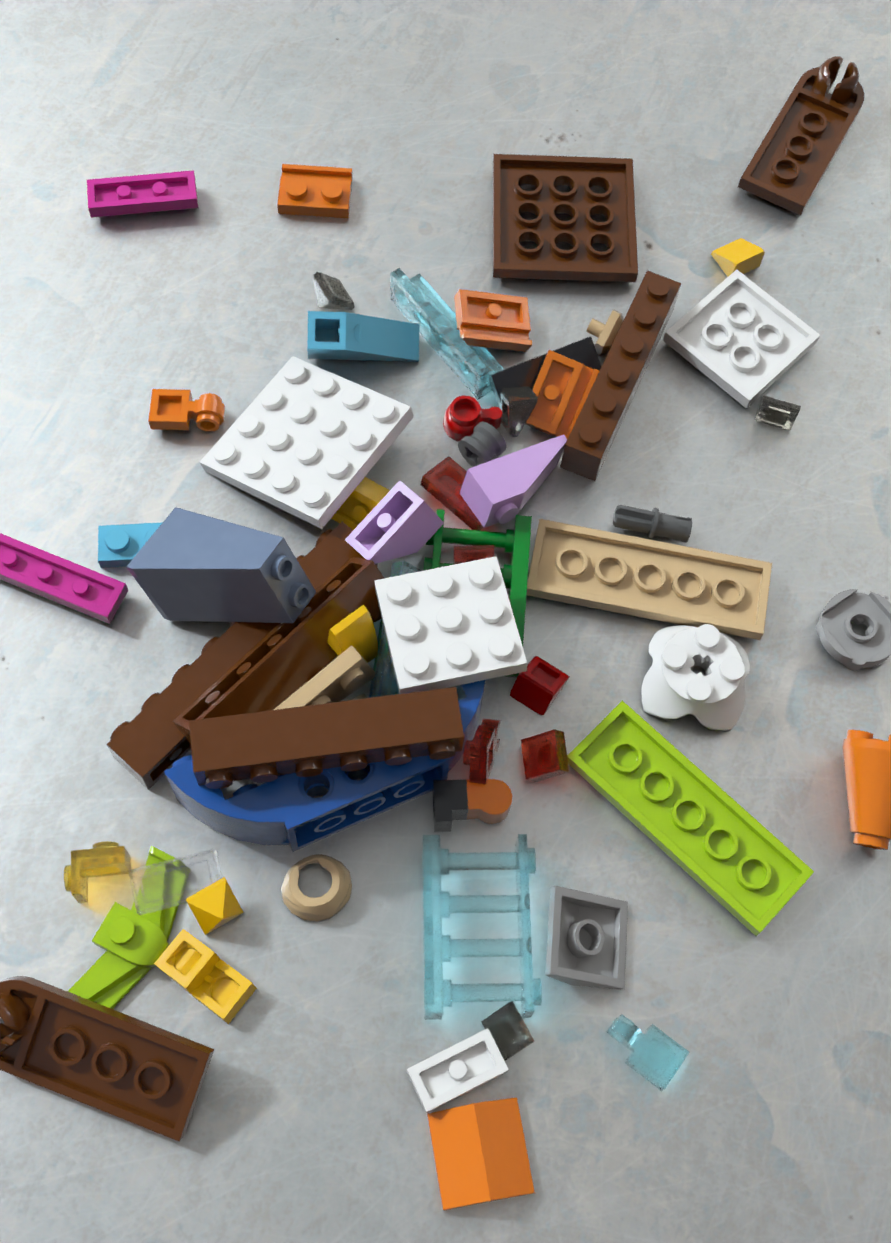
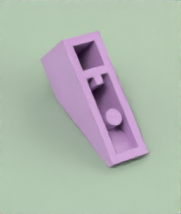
M564 434L467 470L460 495L484 528L496 523H508L516 517L557 466L567 441Z

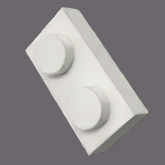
M487 1028L408 1068L407 1073L427 1114L503 1075L509 1069Z

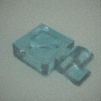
M622 1014L619 1018H615L607 1030V1033L612 1038L632 1051L624 1063L661 1091L666 1089L689 1054V1051L655 1025H650L643 1034L631 1020Z

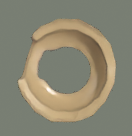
M311 855L294 864L285 875L281 887L283 903L292 914L303 920L321 921L330 919L341 911L349 901L352 882L350 871L342 862L327 855ZM312 863H319L332 876V885L329 891L317 898L304 895L298 885L300 869Z

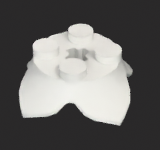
M710 624L701 625L699 628L677 625L658 630L649 644V654L653 659V664L646 673L641 687L644 712L662 719H678L687 714H692L703 726L709 729L731 730L738 722L745 705L744 681L749 674L750 663L744 648L737 641L719 632L715 626ZM693 666L702 667L706 671L705 676H703L702 672L696 675L692 671Z

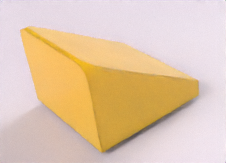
M742 238L711 252V256L727 277L735 270L745 274L760 267L765 254L761 247Z

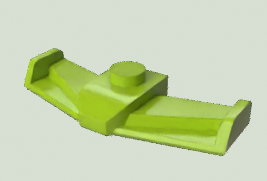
M154 846L150 847L131 910L117 902L113 904L91 940L95 945L106 950V952L67 992L113 1009L152 967H155L154 963L169 946L168 939L190 870L185 864Z

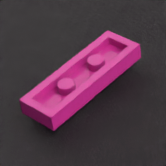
M194 170L87 180L88 209L91 218L198 208Z

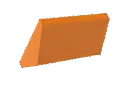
M517 1097L472 1103L427 1114L443 1210L535 1193Z

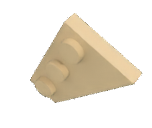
M351 645L274 710L340 702L378 675Z

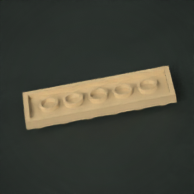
M539 519L527 581V595L697 628L704 624H710L715 626L721 633L760 640L765 628L772 563Z

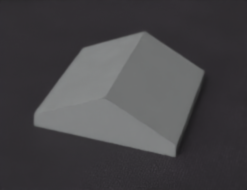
M552 886L550 888L545 975L569 985L625 989L628 902L560 886Z

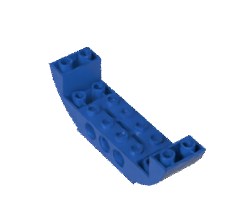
M485 680L453 686L457 689L464 742L462 751L456 752L453 757L447 759L433 760L428 755L413 757L410 762L395 766L387 765L385 761L367 763L366 768L357 771H343L341 767L323 769L321 774L312 777H299L296 773L278 775L276 780L259 786L255 783L242 786L233 792V797L225 800L221 789H210L206 785H198L193 773L192 755L178 759L173 763L172 768L164 772L177 801L196 819L214 831L239 841L254 844L290 845L292 852L431 792L433 780H447L448 772L460 760L472 740L480 717Z

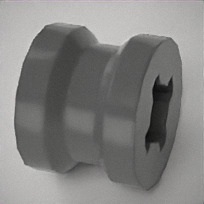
M487 422L478 423L474 427L471 436H465L458 442L461 455L473 467L491 461L493 456L501 455L507 447L503 436Z

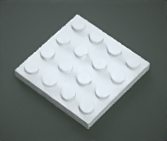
M292 356L200 463L205 472L323 529L413 419L414 415L411 407Z

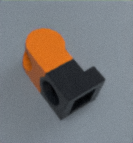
M498 779L433 780L434 832L451 831L453 820L480 819L488 824L500 823L506 819L510 811L513 797L511 789L506 783Z

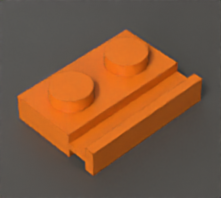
M282 164V176L280 178L277 203L278 214L349 218L353 178L352 168Z
M458 290L454 299L457 329L460 332L459 345L523 352L529 350L532 346V340H529L531 327L527 297Z
M548 350L519 422L552 436L558 437L564 434L568 439L598 376L599 370L589 368L578 361Z

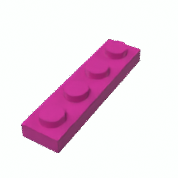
M0 533V580L106 623H111L128 592L126 583Z

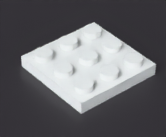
M735 270L665 332L663 341L742 406L747 408L817 343L820 334L740 271Z
M497 556L374 581L400 694L443 689L527 671V660Z

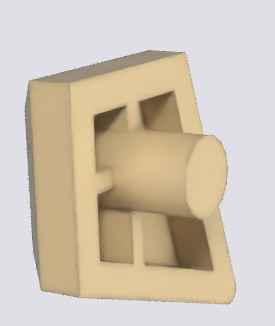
M612 310L606 324L593 318L589 323L586 332L598 337L595 344L597 355L601 356L609 352L624 320L621 312Z

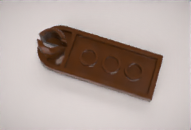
M841 56L829 58L820 67L812 68L801 76L740 178L739 188L798 215H802L863 105L864 90L858 81L859 72L854 62L848 64L841 83L836 85L833 94H830L829 91L836 81L844 59Z
M14 976L0 982L1 1071L176 1141H180L184 1137L215 1049L31 977Z

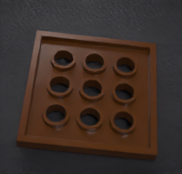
M516 154L493 155V278L636 282L638 260L633 159ZM531 184L535 186L536 190L525 191L520 186ZM558 185L568 186L571 189V191L563 193L557 191L555 187ZM599 186L604 188L606 192L597 194L592 192L590 188ZM524 212H531L535 214L537 218L533 220L523 219L520 216V214ZM565 213L570 215L572 220L561 221L555 215ZM596 214L603 215L607 221L596 222L591 216ZM523 241H532L536 243L538 247L534 249H525L520 245V243ZM567 242L571 244L573 249L561 250L556 244ZM602 243L609 250L604 252L596 251L591 245Z

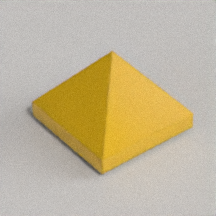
M225 877L185 899L205 935L244 913Z

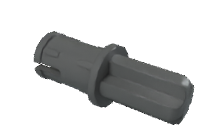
M618 505L613 514V526L647 533V537L651 539L655 535L687 543L692 530V518L660 513L658 508H653L652 511Z

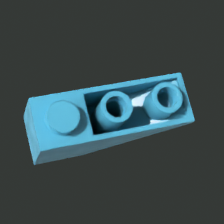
M308 311V359L419 362V324L348 312Z

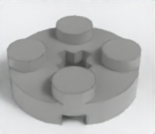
M858 589L845 590L835 595L823 609L816 626V632L826 651L852 671L877 666L891 655V603L881 595L870 592L869 595L856 593ZM854 621L857 625L864 623L868 627L864 632L866 636L855 634L852 631V624L850 622Z

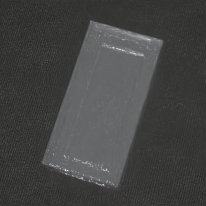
M215 849L128 870L138 915L187 903L186 898L222 878L218 853Z

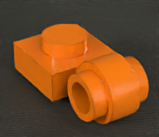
M152 389L148 422L153 430H189L190 419H194L199 429L208 432L216 431L224 422L225 405L218 395L211 393L202 394L199 399L192 401L191 390Z

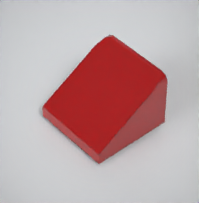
M535 656L527 665V671L521 672L518 675L511 689L510 696L539 715H544L570 676L540 657Z

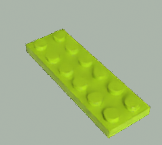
M623 700L566 757L565 761L755 936L768 925L814 873L808 865Z

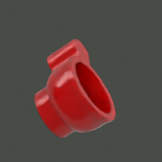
M467 395L459 396L445 410L443 419L444 431L451 439L459 442L463 437L471 436L474 427L480 422H487L495 429H498L501 426L502 410L495 406L489 409H482L475 398Z

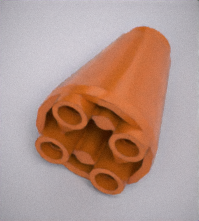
M848 730L842 749L850 832L854 833L853 844L888 850L889 840H891V735H889L888 741L873 738L874 734L869 732Z

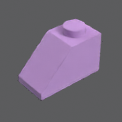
M399 480L345 541L366 560H371L377 564L417 553L444 522L423 499Z

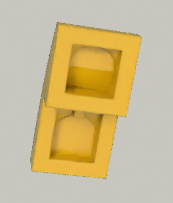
M364 605L330 628L327 643L338 656L352 645L367 663L377 657V635L370 613Z
M185 929L181 930L154 963L156 967L227 1024L231 1022L257 989L251 981L220 959L214 951Z

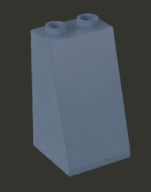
M177 507L173 509L126 566L162 617L169 621L294 623L316 593L284 537Z

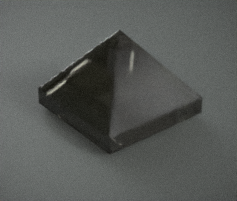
M316 272L313 275L318 308L352 310L355 307L354 302L339 279L321 272Z
M513 1001L481 1021L484 1028L489 1029L504 1061L535 1042L526 1022Z

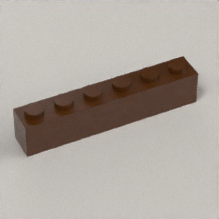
M647 270L566 441L560 468L596 481L674 310L681 287L680 282Z
M352 556L316 589L315 595L294 623H279L172 722L190 744L189 721L270 711L278 707L338 656L327 643L329 630L362 605L369 611L373 623L382 619L374 581L385 578L375 563L371 560Z
M456 687L189 721L193 773L198 785H206L210 789L226 788L231 786L233 781L251 779L254 783H267L276 780L278 775L296 773L299 777H312L321 774L323 769L341 767L343 771H357L366 768L367 763L385 761L387 765H402L410 762L413 757L429 755V758L433 760L447 759L453 757L456 752L462 751L464 742Z

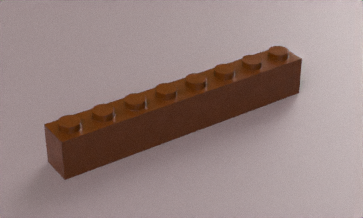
M343 521L333 530L328 529L323 532L316 541L315 547L306 556L300 555L296 558L315 590L352 556L365 559L345 541L353 530ZM231 622V627L224 634L210 639L203 647L201 655L191 665L185 664L177 670L172 677V683L161 693L152 694L142 705L141 712L131 722H123L114 730L110 741L107 743L114 759L149 790L165 775V770L172 768L173 763L182 758L191 749L190 742L172 721L279 623Z

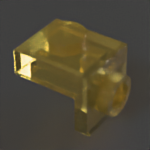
M111 841L95 843L92 845V849L71 851V865H65L64 867L66 891H71L72 896L78 903L88 902V878L131 874V856L125 846H119V843Z

